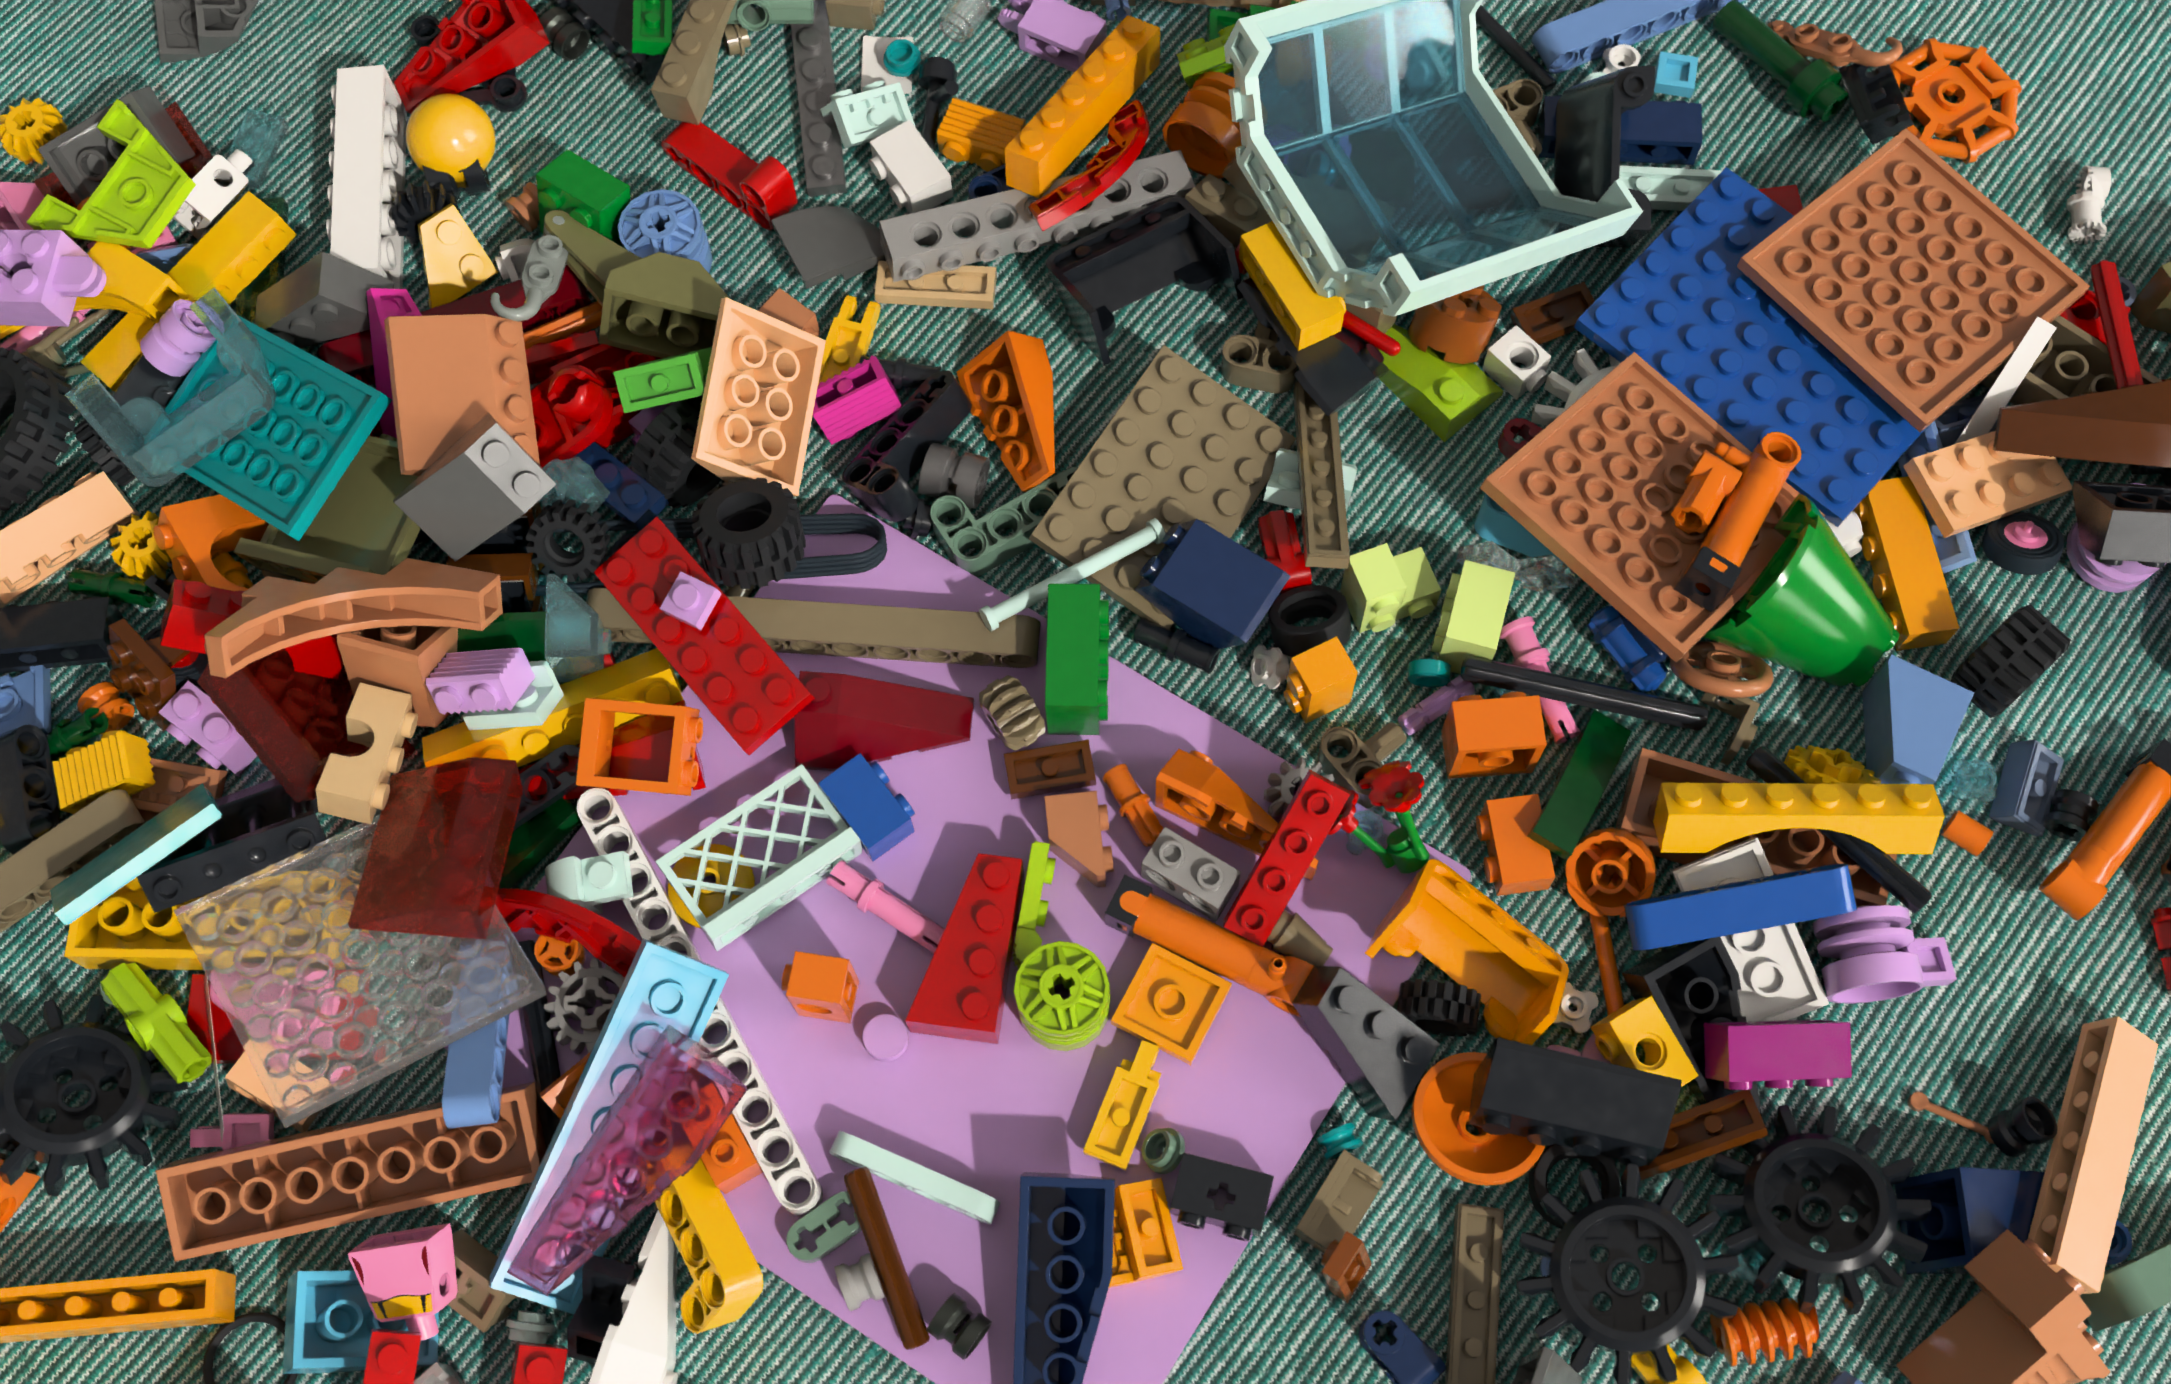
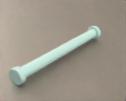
M1153 518L1146 522L1145 528L991 608L988 605L980 608L979 613L982 621L990 632L999 628V623L1046 599L1048 597V584H1074L1153 542L1160 544L1166 535L1164 528L1156 518Z

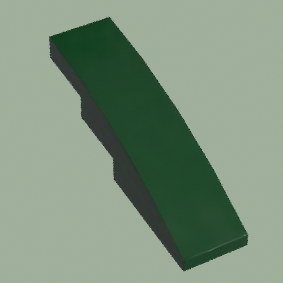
M1593 710L1555 778L1556 782L1543 803V809L1527 837L1565 860L1573 853L1611 779L1632 731L1599 711Z

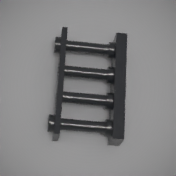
M309 767L215 799L222 813L221 818L137 877L154 913L331 850L316 815L318 812L317 785Z

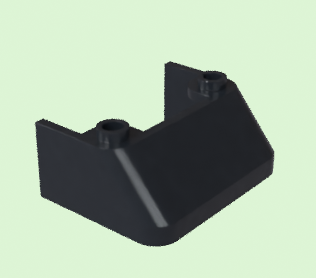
M1169 197L1056 250L1046 260L1050 279L1077 335L1104 366L1111 363L1105 339L1116 327L1112 312L1176 281H1179L1186 289L1197 292L1205 291L1211 288L1212 285L1220 282L1237 300L1244 298L1237 287L1241 283V277L1233 244L1188 200L1182 197Z

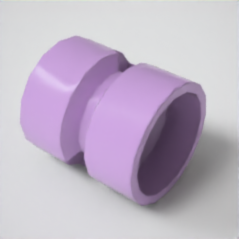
M180 299L174 301L162 315L160 321L154 324L140 342V347L145 358L155 368L170 376L181 377L199 360L200 352L205 353L218 339L220 330L215 319L204 308L189 300Z

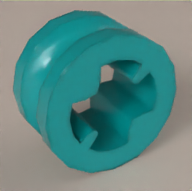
M1354 1122L1332 1129L1317 1138L1318 1144L1326 1147L1327 1152L1324 1154L1326 1161L1340 1157L1344 1149L1351 1152L1363 1145L1362 1139L1356 1138L1353 1134V1131L1356 1129Z

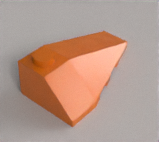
M1178 749L1156 778V807L1259 856L1278 825L1219 767L1213 765L1211 758L1201 752L1191 750L1188 753ZM1315 857L1303 876L1311 881L1318 865V860Z

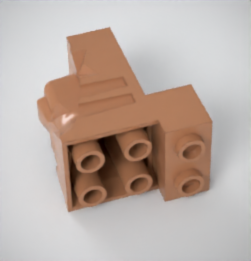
M2008 1229L1964 1266L1981 1291L1896 1365L1911 1384H2076L2087 1379H2104L2111 1373L2098 1356L2104 1349L2085 1330L2087 1326L2083 1321L2092 1313L2080 1298V1295L2085 1292L2084 1288L2064 1268H2061L2057 1273L2047 1265L2051 1259L2032 1239L2028 1238L2025 1242H2021Z

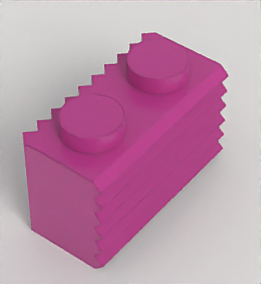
M871 356L869 360L864 359L862 364L857 363L855 367H849L848 371L842 370L840 375L835 374L833 379L828 378L826 382H820L817 388L813 417L832 445L842 439L847 440L854 437L858 431L877 421L888 420L900 409L902 404L876 356Z

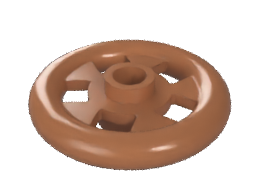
M1697 642L1677 663L1670 658V667L1680 680L1695 689L1713 695L1731 698L1753 697L1766 692L1774 680L1772 669L1763 659L1718 642ZM1690 665L1699 666V669H1698V668H1693V667L1690 666Z

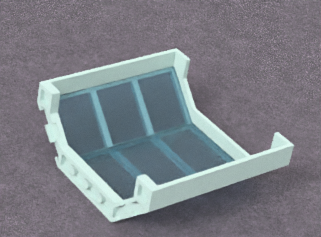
M1306 0L1237 20L1224 46L1225 61L1229 64L1233 63L1235 88L1229 89L1232 122H1239L1242 146L1235 148L1237 165L1319 296L1326 298L1333 296L1345 299L1347 304L1365 309L1376 307L1383 309V314L1395 317L1623 236L1642 214V209L1622 179L1615 180L1598 202L1560 194L1533 150L1529 147L1492 88L1479 71L1475 13L1483 0Z

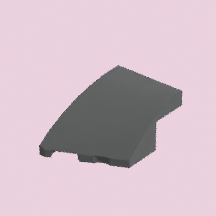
M154 0L160 62H179L201 58L235 44L239 41L259 0Z
M837 206L812 207L784 214L771 220L776 234L806 289L839 274L842 275L845 281L877 266L878 261H886L880 244V229L848 208Z

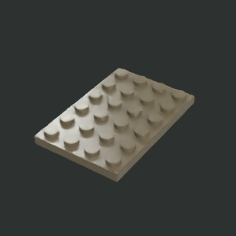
M1163 345L1037 525L1029 540L1070 567L1145 528L1146 522L1153 518H1156L1161 523L1165 533L1176 523L1182 524L1198 519L1231 538L1269 481L1278 449L1284 448L1289 450L1296 438ZM1153 542L1085 578L1092 584H1100L1102 591L1139 617H1145L1149 621L1168 629L1173 625L1174 622L1135 590L1143 578L1140 576V571L1149 559L1159 555L1165 546L1163 542L1160 544Z

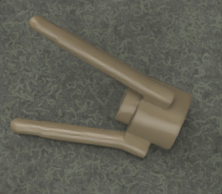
M99 309L80 323L77 317H72L69 327H58L39 343L27 348L21 354L59 373L63 377L91 372L83 364L62 369L61 364L67 362L59 346L108 314L110 309Z

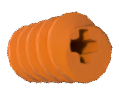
M1792 1298L1782 1299L1779 1305L1773 1300L1764 1301L1761 1308L1754 1302L1745 1303L1742 1310L1738 1307L1736 1316L1732 1319H1721L1710 1314L1715 1344L1719 1352L1724 1354L1730 1367L1737 1366L1738 1352H1743L1749 1365L1755 1364L1756 1352L1760 1349L1767 1363L1774 1362L1775 1348L1780 1347L1786 1360H1793L1795 1345L1799 1346L1804 1358H1811L1813 1343H1816L1819 1338V1322L1815 1306L1812 1307L1809 1314L1799 1312L1798 1303Z

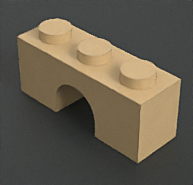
M360 682L346 715L347 739L351 742L363 744L370 749L361 755L353 757L330 753L316 787L318 812L371 825L376 810H383L385 808L390 793V784H387L391 773L398 774L404 758V749L401 748L405 737L410 739L413 737L417 726L418 714L412 712V695Z

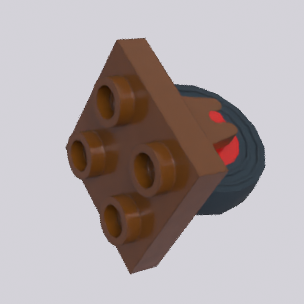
M123 618L108 626L110 644L107 646V651L112 660V670L109 672L110 678L121 693L127 691L135 700V705L144 719L148 721L152 719L162 731H165L171 723L158 712L188 680L200 688L212 678L209 670L207 654L161 646L162 625L155 627L142 638Z

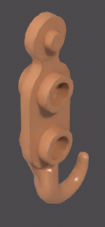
M1775 20L1767 24L1804 57L1810 56L1824 59L1835 67L1845 66L1850 62L1868 67L1885 66L1896 61L1903 52L1901 42L1893 37H1887L1885 40L1886 44L1892 47L1891 50L1874 52L1861 47L1848 34L1832 33L1819 29L1814 24H1802L1797 28H1793L1790 23L1782 20Z

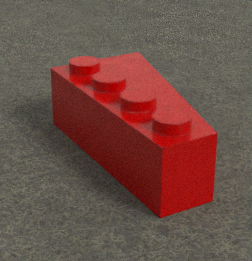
M977 854L905 1022L910 1032L998 1044L1024 880L1022 859Z

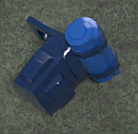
M1606 606L1593 615V618L1587 625L1594 634L1593 640L1596 644L1601 645L1625 675V681L1630 684L1632 683L1638 692L1641 693L1656 690L1669 672L1664 663L1670 657L1613 606Z

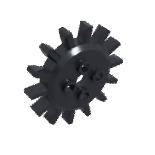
M92 995L86 1008L84 1022L65 1025L62 1010L54 1000L44 1002L43 1018L49 1029L31 1039L24 1034L21 1028L9 1021L0 1026L7 1046L15 1051L6 1063L0 1062V1146L10 1141L16 1147L0 1166V1175L3 1182L12 1185L22 1176L27 1167L36 1160L48 1164L43 1175L44 1186L48 1196H59L65 1183L67 1167L88 1163L90 1179L99 1190L109 1187L110 1178L109 1168L104 1161L105 1157L112 1155L122 1148L129 1154L132 1160L144 1167L153 1161L146 1141L137 1136L145 1123L177 1131L181 1123L178 1111L168 1106L154 1104V1097L158 1093L188 1089V1082L177 1084L168 1071L152 1072L150 1066L159 1060L151 1050L144 1051L137 1044L126 1026L125 1019L117 1029L103 1025L107 1012L102 995ZM62 1075L72 1076L71 1080L67 1083L60 1084L56 1082ZM108 1082H116L118 1084L111 1091L102 1090V1087ZM85 1090L91 1094L89 1101L81 1107L72 1108L64 1104L67 1096L74 1091ZM46 1115L56 1116L52 1123H40L41 1119ZM93 1122L102 1123L93 1129L86 1130L88 1125Z
M1783 1105L1778 1107L1774 1117L1775 1128L1780 1139L1770 1144L1762 1137L1741 1145L1754 1158L1750 1165L1729 1156L1717 1154L1711 1172L1742 1187L1740 1195H1710L1706 1204V1212L1715 1210L1720 1217L1737 1216L1741 1218L1744 1229L1731 1233L1723 1239L1719 1251L1721 1254L1738 1256L1751 1248L1757 1250L1766 1260L1758 1268L1752 1288L1759 1294L1773 1286L1777 1275L1783 1272L1800 1280V1289L1797 1294L1799 1312L1810 1313L1819 1296L1818 1284H1836L1841 1302L1848 1314H1858L1864 1304V1298L1856 1278L1867 1273L1892 1298L1900 1292L1905 1283L1900 1274L1883 1259L1886 1250L1919 1264L1927 1251L1929 1244L1896 1230L1898 1220L1915 1222L1926 1220L1932 1209L1931 1201L1918 1198H1896L1892 1185L1904 1182L1911 1175L1915 1163L1911 1157L1895 1160L1881 1168L1868 1155L1875 1149L1881 1128L1875 1124H1871L1863 1130L1857 1142L1853 1145L1835 1137V1128L1838 1123L1836 1107L1826 1106L1817 1122V1133H1800L1789 1106ZM1810 1181L1814 1183L1817 1190H1806L1802 1182ZM1808 1203L1818 1204L1826 1210L1828 1220L1821 1223L1813 1222L1804 1215L1802 1207ZM1776 1210L1782 1211L1787 1215L1788 1220L1780 1221L1772 1212ZM1839 1213H1850L1854 1217L1855 1222L1848 1223L1843 1221ZM1818 1242L1822 1244L1826 1252L1814 1250L1810 1243Z
M1627 1164L1622 1174V1197L1606 1199L1602 1196L1598 1180L1589 1168L1582 1170L1578 1175V1184L1580 1191L1586 1199V1207L1574 1214L1559 1198L1550 1193H1547L1541 1199L1540 1205L1546 1215L1554 1219L1562 1227L1556 1241L1545 1239L1536 1233H1522L1518 1246L1528 1253L1544 1256L1550 1261L1549 1275L1541 1277L1527 1276L1517 1281V1295L1533 1297L1544 1293L1552 1294L1558 1309L1554 1314L1541 1319L1533 1330V1334L1539 1341L1551 1338L1559 1329L1569 1326L1581 1337L1579 1346L1570 1355L1569 1365L1577 1373L1589 1365L1592 1352L1595 1348H1599L1614 1354L1615 1361L1612 1371L1614 1384H1629L1633 1376L1631 1367L1632 1355L1648 1353L1654 1362L1656 1374L1664 1384L1673 1383L1677 1380L1676 1365L1669 1356L1667 1346L1677 1338L1683 1340L1694 1354L1705 1360L1711 1358L1717 1351L1711 1340L1699 1332L1692 1324L1699 1311L1708 1312L1721 1319H1732L1736 1316L1738 1309L1736 1304L1727 1298L1716 1297L1706 1293L1705 1288L1706 1275H1726L1739 1267L1738 1256L1720 1254L1714 1257H1702L1696 1239L1710 1233L1721 1218L1714 1210L1700 1214L1694 1222L1684 1225L1673 1215L1672 1209L1681 1199L1684 1182L1680 1179L1674 1178L1663 1189L1660 1201L1655 1204L1639 1199L1638 1188L1641 1177L1638 1165ZM1595 1246L1604 1248L1608 1254L1607 1260L1603 1263L1595 1262L1590 1256V1250ZM1643 1246L1652 1248L1655 1252V1260L1651 1263L1643 1262L1638 1256V1249ZM1619 1264L1632 1266L1639 1276L1637 1287L1629 1291L1619 1289L1612 1280V1270L1615 1266ZM1597 1294L1606 1295L1611 1301L1610 1309L1607 1311L1598 1310L1593 1304L1594 1296ZM1645 1294L1654 1295L1659 1302L1658 1309L1655 1311L1646 1310L1641 1303L1642 1296Z

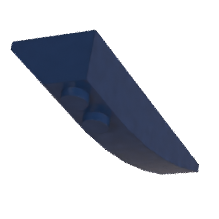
M1023 1172L1020 1177L1013 1384H1082L1112 1278L1115 1179L1038 1172Z

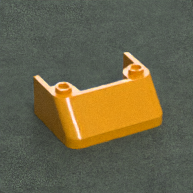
M1436 859L1428 860L1378 925L1365 951V954L1370 958H1373L1382 947L1389 954L1396 957L1400 955L1411 957L1418 951L1459 985L1467 986V989H1474L1477 993L1481 994V1002L1485 1004L1483 1010L1486 1020L1485 1027L1495 1038H1503L1532 1045L1556 1020L1569 974L1567 963L1553 948L1449 866Z

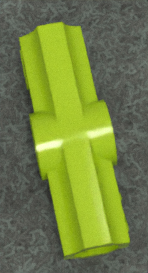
M123 962L111 969L106 978L101 981L102 990L125 1017L126 1026L137 1044L144 1051L151 1050L177 1084L182 1082L190 1083L203 1075L205 1069L212 1063V1057L189 1029L187 1019L177 1002L168 993L162 995L136 962L131 964Z

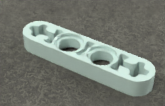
M843 1131L838 1132L829 1151L831 1155L858 1168L867 1167L873 1175L989 1225L992 1224L1001 1203L979 1190Z

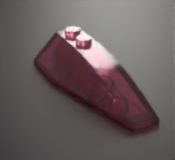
M668 1025L562 1180L508 1267L507 1273L548 1296L588 1261L598 1247L610 1237L614 1238L627 1226L628 1221L646 1205L649 1207L663 1194V1190L680 1175L683 1177L695 1166L746 1093L747 1087L706 1047Z

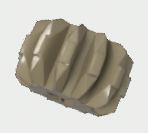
M1007 675L1000 680L996 679L988 684L987 688L979 693L980 707L985 713L984 716L988 719L991 728L994 729L998 738L1002 740L1006 747L1017 751L1024 746L1027 747L1036 742V738L1045 733L1044 719L1040 714V710L1019 679Z

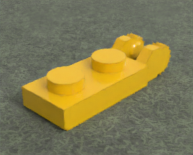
M846 295L838 317H834L826 338L818 386L820 382H826L828 378L833 379L835 374L840 375L842 370L848 371L849 367H855L857 363H860L861 356L867 354L874 335L873 331L879 318L880 303L870 301L861 323L853 322V317L857 310L856 297Z

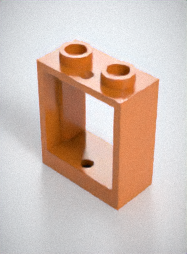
M585 698L576 785L691 796V789L696 786L699 776V765L694 759L696 743L699 744L703 736V720L699 717L700 710L687 706ZM615 713L674 718L668 782L609 777Z

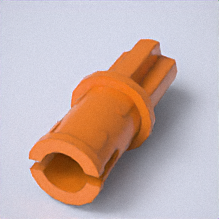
M1117 765L1107 771L1102 779L1121 807L1119 809L1120 816L1127 817L1145 847H1152L1162 832L1163 827L1148 804L1150 801L1149 795L1142 794L1127 765Z

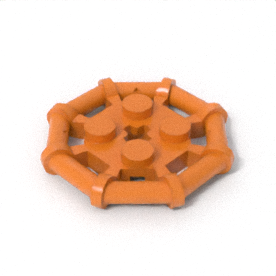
M1929 38L1924 40L1923 45L1889 64L1899 88L1900 83L1911 86L1909 97L1903 98L1909 113L1911 112L1925 127L1922 133L1914 125L1906 129L1938 156L1961 159L1965 164L1976 162L1979 155L2004 140L2013 139L2018 132L2016 112L2018 94L2022 90L2018 80H2012L1986 53L1988 48L1982 45L1979 48L1938 42L1936 38ZM1951 60L1962 62L1960 67L1949 65ZM1924 61L1930 65L1920 72L1914 69V67ZM1943 93H1945L1949 97L1953 95L1957 96V102H1948L1944 99ZM1991 99L2001 100L2000 112L1992 110V104L1990 105ZM1982 124L1991 129L1975 139V134L1972 131ZM1934 134L1940 139H1950L1953 136H1957L1958 142L1933 139L1932 136Z

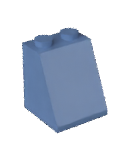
M1891 654L1865 685L1862 692L1866 769L1875 772L1873 777L1880 779V784H1934L1974 692Z

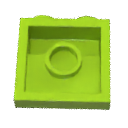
M1235 24L1218 32L1220 37L1206 43L1204 38L1186 43L1182 46L1184 51L1176 54L1181 72L1189 88L1193 87L1200 74L1208 71L1228 74L1234 71L1233 63L1229 64L1225 61L1224 46Z

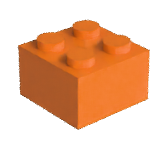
M1509 692L1501 695L1500 698L1483 699L1480 695L1460 697L1457 701L1451 703L1441 730L1447 779L1533 773L1547 745L1540 696H1526L1524 692Z

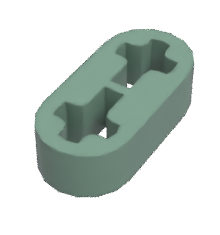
M842 1191L833 1195L790 1227L787 1234V1247L796 1259L804 1263H815L862 1230L856 1212H854L856 1221L851 1225L845 1220L840 1221L832 1228L829 1225L830 1222L841 1214L838 1209L840 1204L845 1202L849 1207L853 1206L848 1191ZM825 1227L827 1231L815 1240L818 1247L815 1251L810 1252L807 1248L798 1250L797 1246L802 1242L799 1234L803 1230L807 1229L811 1234H814Z

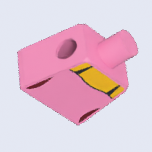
M450 1223L372 1235L348 1253L351 1265L375 1319L380 1322L405 1319L408 1332L421 1333V1341L439 1333L435 1313H438L456 1298L458 1292Z

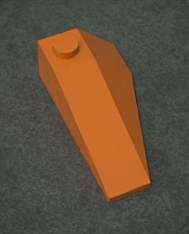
M1006 331L958 370L957 376L960 386L972 403L970 413L973 416L979 417L985 427L983 433L988 440L996 443L1001 451L1002 462L1021 491L1027 492L1055 473L1053 372L1043 339Z

